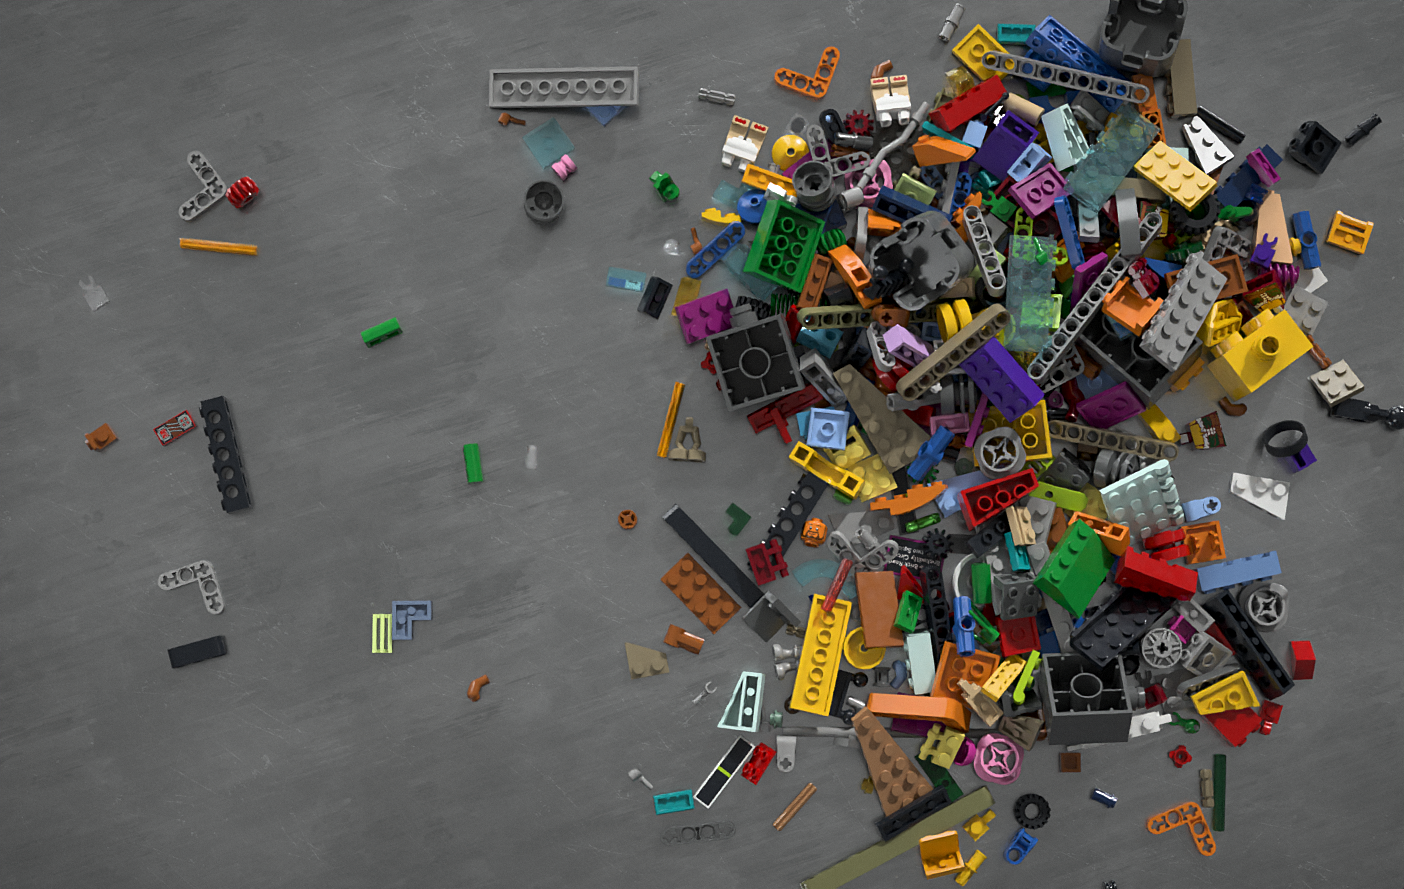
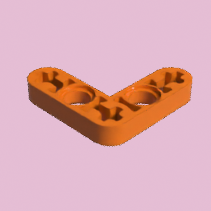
M832 46L824 50L814 78L786 68H780L775 72V83L780 87L816 100L824 98L839 61V50ZM834 52L836 58H832L830 65L822 64V62L827 63L828 55L826 54ZM821 69H828L830 75L827 78L821 77L819 74ZM782 73H785L788 79L794 76L792 85H789L790 81L784 79L783 82L780 81L778 75L781 76ZM798 79H802L805 81L806 86L799 89L795 86V82ZM809 82L812 83V85H811L812 88L817 89V87L820 86V87H821V91H823V93L820 92V93L817 95V94H815V90H814V89H811V88H810V91L808 92L807 89H808V86H809Z
M1186 802L1152 816L1147 820L1146 828L1152 834H1161L1186 823L1200 854L1211 856L1216 851V844L1201 808L1197 803ZM1188 806L1196 808V810L1193 812V816L1191 814H1186L1182 816L1181 812L1179 811V809H1181L1182 812L1188 811ZM1173 812L1179 817L1178 821L1174 824L1168 820L1169 814ZM1164 816V821L1168 827H1165V824H1161L1158 826L1157 831L1151 828L1154 820L1155 822L1163 821L1161 817ZM1201 823L1204 826V831L1198 835L1194 832V826ZM1206 835L1208 836V838H1204V840L1207 844H1211V847H1209V852H1207L1206 850H1202V847H1204V843L1202 840L1198 841L1197 838H1203Z

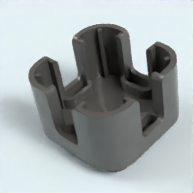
M1110 0L1106 21H1103L1098 45V53L1102 61L1109 66L1150 77H1158L1167 73L1173 64L1188 11L1187 0Z
M926 211L906 220L900 225L901 229L898 232L881 240L873 247L870 253L872 269L882 265L887 269L888 273L900 270L899 263L905 258H909L914 262V270L907 274L909 280L905 287L893 295L895 301L906 310H919L936 301L966 278L974 266V257L971 250L948 219L937 211Z

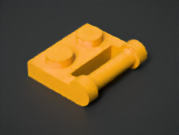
M1337 210L1326 242L1362 255L1365 252L1374 223L1369 221L1366 223L1344 215L1343 212ZM1340 221L1361 228L1364 232L1360 233L1340 226Z

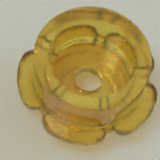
M869 776L868 779L864 778L861 790H864V794L872 795L874 784L871 776Z

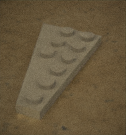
M848 364L834 372V377L889 474L914 461L918 456L920 446L924 442L929 441L931 437L902 410H888L886 396L852 365Z

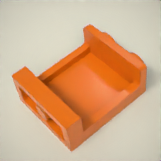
M1126 276L1123 281L1119 280L1116 283L1111 294L1107 293L1102 300V303H1104L1102 312L1140 337L1151 325L1153 317L1159 313V307L1164 300L1160 297L1155 302L1149 297L1143 299L1138 290L1129 284L1130 278Z

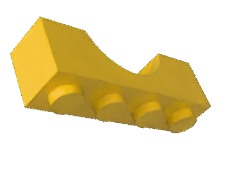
M800 441L797 442L789 455L792 463L807 472L810 471L853 500L857 499L866 485L863 479L829 462L815 450Z

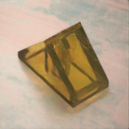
M963 65L945 73L956 97L975 86L973 77Z

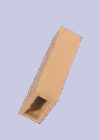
M1263 190L1256 197L1259 214L1253 228V252L1251 257L1257 244L1263 245V236L1267 233L1268 242H1273L1274 238L1278 237L1277 245L1271 248L1276 250L1271 265L1278 263L1279 266L1285 264L1288 267L1292 264L1293 258L1280 194H1275L1273 190Z

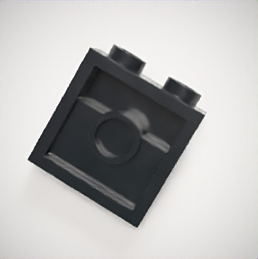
M1307 121L1300 126L1298 137L1292 139L1289 143L1291 148L1288 153L1300 163H1306L1316 173L1323 174L1342 142L1317 121Z

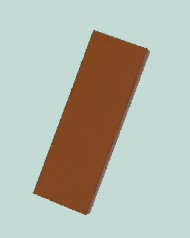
M814 254L796 308L818 307L833 262L832 259Z

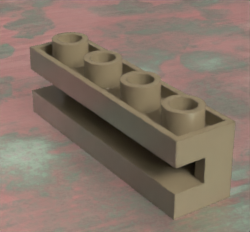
M1181 39L1170 70L1164 74V76H1167L1168 82L1165 85L1166 95H1169L1167 112L1171 114V119H1176L1180 116L1191 118L1197 114L1191 40Z

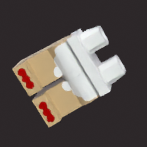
M907 75L890 77L889 88L887 77L870 79V93L876 121H880L882 127L890 126L893 119H898L901 125L909 124L911 103L908 93Z
M734 115L722 150V165L731 167L735 159L741 162L738 168L741 172H745L747 164L755 165L769 127L752 121L748 136L744 140L750 126V120Z

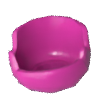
M964 737L953 760L954 764L963 767L971 764L974 760L977 750L970 738Z

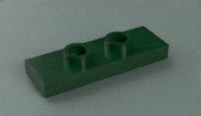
M920 753L914 756L935 788L940 785L945 787L951 802L964 794L946 768L931 763V754L927 756L926 760L919 758Z

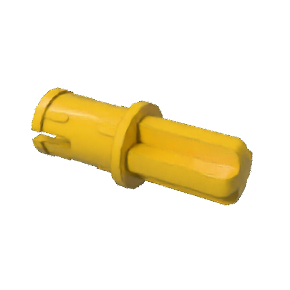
M977 850L968 863H964L965 871L960 872L956 876L955 881L960 886H964L971 876L977 873L976 870L987 857Z

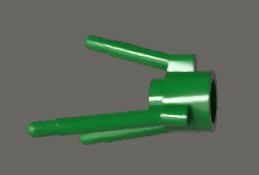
M971 601V607L976 614L972 610H969L968 613L983 627L979 633L981 637L974 634V639L982 645L985 643L991 645L1000 633L996 631V628L990 624Z

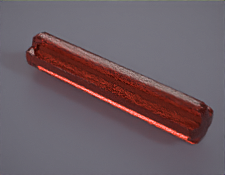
M847 558L842 560L821 606L823 611L827 613L832 611L853 564L851 560Z

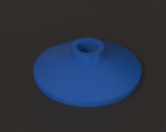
M752 189L740 197L737 210L744 221L760 223L767 200L763 198L766 191Z

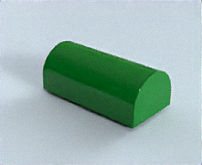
M394 317L360 333L364 343L370 348L401 334L403 331L397 318Z
M477 443L465 444L463 446L467 483L483 482L479 446Z
M982 562L972 563L973 603H992L990 564Z

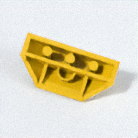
M1226 298L1212 305L1196 334L1203 341L1204 345L1211 347L1224 341L1236 331L1239 333L1242 314L1238 312L1234 301L1231 298Z

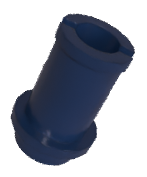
M1095 788L1091 797L1092 800L1106 805L1108 809L1109 807L1114 808L1117 797H1114L1115 794L1110 795L1098 788Z

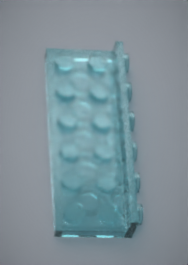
M1130 101L1127 105L1124 103L1116 112L1119 114L1116 119L1114 117L1111 118L1106 125L1108 130L1106 132L1101 131L1096 138L1098 143L1096 145L1091 144L1085 152L1088 156L1085 159L1081 157L1075 165L1077 168L1075 173L1071 171L1064 180L1067 183L1063 189L1096 214L1161 130L1130 107L1133 104Z
M1049 235V237L1009 236L1005 309L1010 313L1011 320L1004 327L1003 347L1006 350L1046 353L1048 347L1052 345V335H1049V328L1053 326V316H1050V309L1054 307V297L1050 296L1051 290H1054L1055 278H1051L1052 271H1055L1056 259H1052L1053 252H1056L1057 241L1053 240L1054 235ZM1034 238H1038L1041 248L1047 253L1048 261L1041 266L1035 260V256L1039 253L1033 242Z

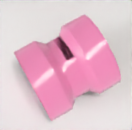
M566 154L561 157L560 162L554 163L551 166L562 181L568 177L570 172L577 170L574 162Z

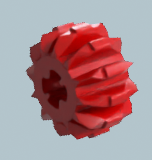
M247 176L232 184L225 196L232 205L240 208L257 196L259 188Z

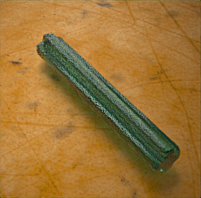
M1216 754L1213 830L1222 832L1225 830L1226 755Z

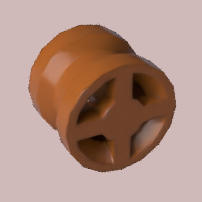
M631 510L622 511L618 516L619 525L626 530L634 528L637 524L636 514Z

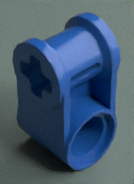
M1020 828L1003 853L1004 860L1009 864L1017 865L1021 863L1036 845L1038 839L1025 832V828ZM1012 850L1018 853L1015 861H1011L1009 858V853Z

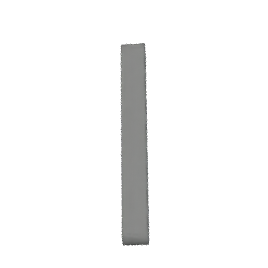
M999 51L986 52L982 57L984 67L1000 72L1134 103H1143L1150 96L1147 86ZM989 54L994 55L996 58L994 65L987 62ZM1007 59L1014 61L1013 69L1006 67L1005 62ZM1025 63H1030L1033 66L1031 73L1024 71ZM1044 67L1051 69L1052 74L1049 78L1044 77L1042 74ZM1062 72L1070 74L1068 82H1064L1061 79ZM1081 76H1086L1089 79L1087 86L1080 84L1079 79ZM1100 80L1107 82L1108 88L1106 90L1099 89L1098 82ZM1120 84L1124 85L1127 89L1124 95L1117 92V86ZM1143 89L1146 93L1145 98H1137L1135 95L1136 90Z

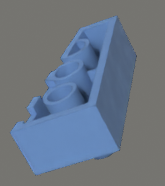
M1276 551L1193 569V571L1198 572V592L1204 591L1205 594L1216 592L1215 588L1223 587V590L1235 588L1234 584L1242 583V586L1253 584V580L1260 578L1261 582L1271 580L1272 575L1282 573Z

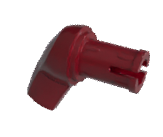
M1076 377L1062 384L1061 392L1064 400L1069 405L1065 419L1072 423L1077 422L1079 415L1076 404L1086 400L1078 387Z

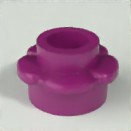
M1054 390L1047 398L1045 397L1047 406L1051 408L1062 407L1064 398L1058 391Z

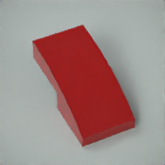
M920 406L915 411L903 409L902 411L916 424L930 427V417L935 416L936 409L929 406Z

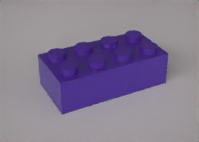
M994 336L959 364L1010 423L1035 407L1045 395Z

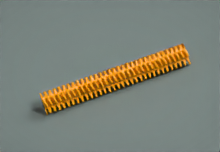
M180 238V248L257 255V245L256 247L254 245L250 247L247 244L246 246L245 244L240 246V243L239 245L238 243L237 245L235 243L231 245L228 242L227 244L226 242L221 244L219 241L218 243L216 241L215 243L214 241L210 243L209 240L208 242L207 240L206 242L205 240L200 242V239L199 241H195V239L191 241L188 238L187 240L186 238L185 240Z
M675 382L662 432L663 435L656 456L667 457L666 452H668V445H670L668 443H671L669 442L671 441L670 436L673 434L672 429H674V422H676L674 420L677 418L676 413H678V406H680L678 404H681L679 402H681L680 399L682 398L680 397L683 395L682 390H684L685 384Z

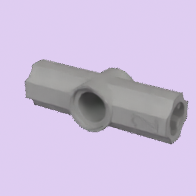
M927 389L913 401L904 400L898 392L888 394L886 397L887 408L891 411L903 409L915 411L920 406L941 403L940 390L937 393H933Z

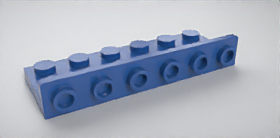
M1050 15L1034 29L1025 41L1029 47L1051 64L1131 82L1113 66L1104 63L1095 51ZM1062 72V74H1064L1067 78L1070 79V74L1068 72ZM1081 76L1079 82L1082 86H1087L1089 79L1086 76ZM1100 80L1098 87L1100 90H1106L1108 84L1106 81ZM1120 84L1117 86L1119 94H1126L1127 89L1124 85ZM1088 92L1110 113H1114L1124 102L1121 99Z

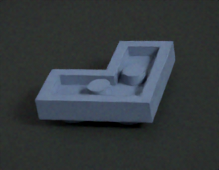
M392 601V640H412V620H432V601Z

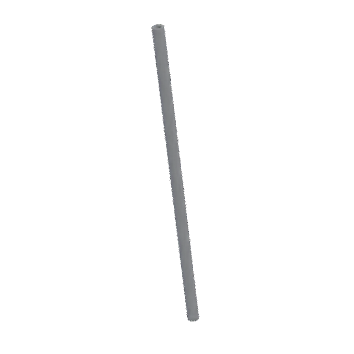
M783 727V735L857 736L854 727ZM884 728L892 738H925L891 731V728ZM969 729L968 733H964L965 737L982 738L989 733L1004 735L998 729Z

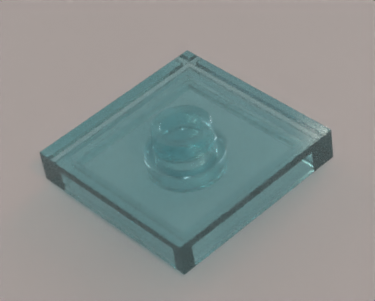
M554 117L522 137L543 170L575 149Z

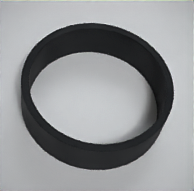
M1286 420L1270 426L1263 435V441L1270 455L1288 457L1300 452L1306 446L1308 436L1303 424L1294 420ZM1296 430L1303 433L1298 441L1289 446L1273 447L1268 444L1275 435L1283 431Z

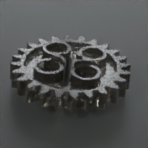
M896 119L888 127L880 128L876 126L875 131L877 133H871L873 138L872 148H868L869 152H873L869 156L870 159H875L883 148L881 146L882 142L890 144L899 137L896 134L904 132L908 124L901 125L898 119ZM920 125L915 127L908 140L912 138L913 141L905 142L902 150L898 148L893 150L888 157H884L883 160L890 167L892 178H894L895 174H898L899 178H901L902 173L909 175L913 166L920 168L915 153L911 154L907 151L909 147H912L918 141V138L924 135L923 130L919 131ZM894 157H898L901 160V162L895 164L891 161V159Z

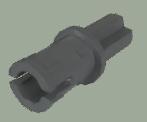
M839 132L835 135L837 138H842L835 139L836 145L869 149L873 145L872 137L859 136L856 133L851 135Z

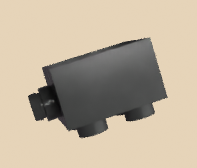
M748 303L730 309L732 329L706 337L729 412L799 391L806 387L784 313L758 320L756 312H752V307Z
M1078 652L1042 654L1039 688L1049 745L1128 742L1132 714L1136 711V708H1145V692L1143 687H1135L1133 684L1127 685L1122 656H1118L1108 667L1101 671Z

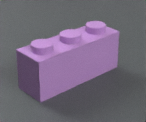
M898 324L883 334L889 353L914 368L934 352L931 344Z

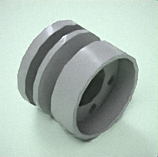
M1166 628L1150 629L1139 639L1141 655L1138 658L1146 667L1152 669L1169 668L1175 665L1181 657L1182 643L1178 635L1172 630ZM1161 645L1164 647V651L1160 652V650H1157V646Z

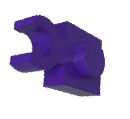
M1266 233L1263 236V245L1257 244L1250 263L1268 270L1276 250L1271 248L1277 245L1278 237H1275L1273 242H1268V234Z

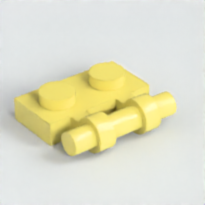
M934 723L932 729H929L927 733L928 738L925 744L923 743L920 748L919 758L926 760L927 756L931 754V763L950 769L965 734L947 726L944 732H940L941 725ZM940 740L937 747H933L934 741Z

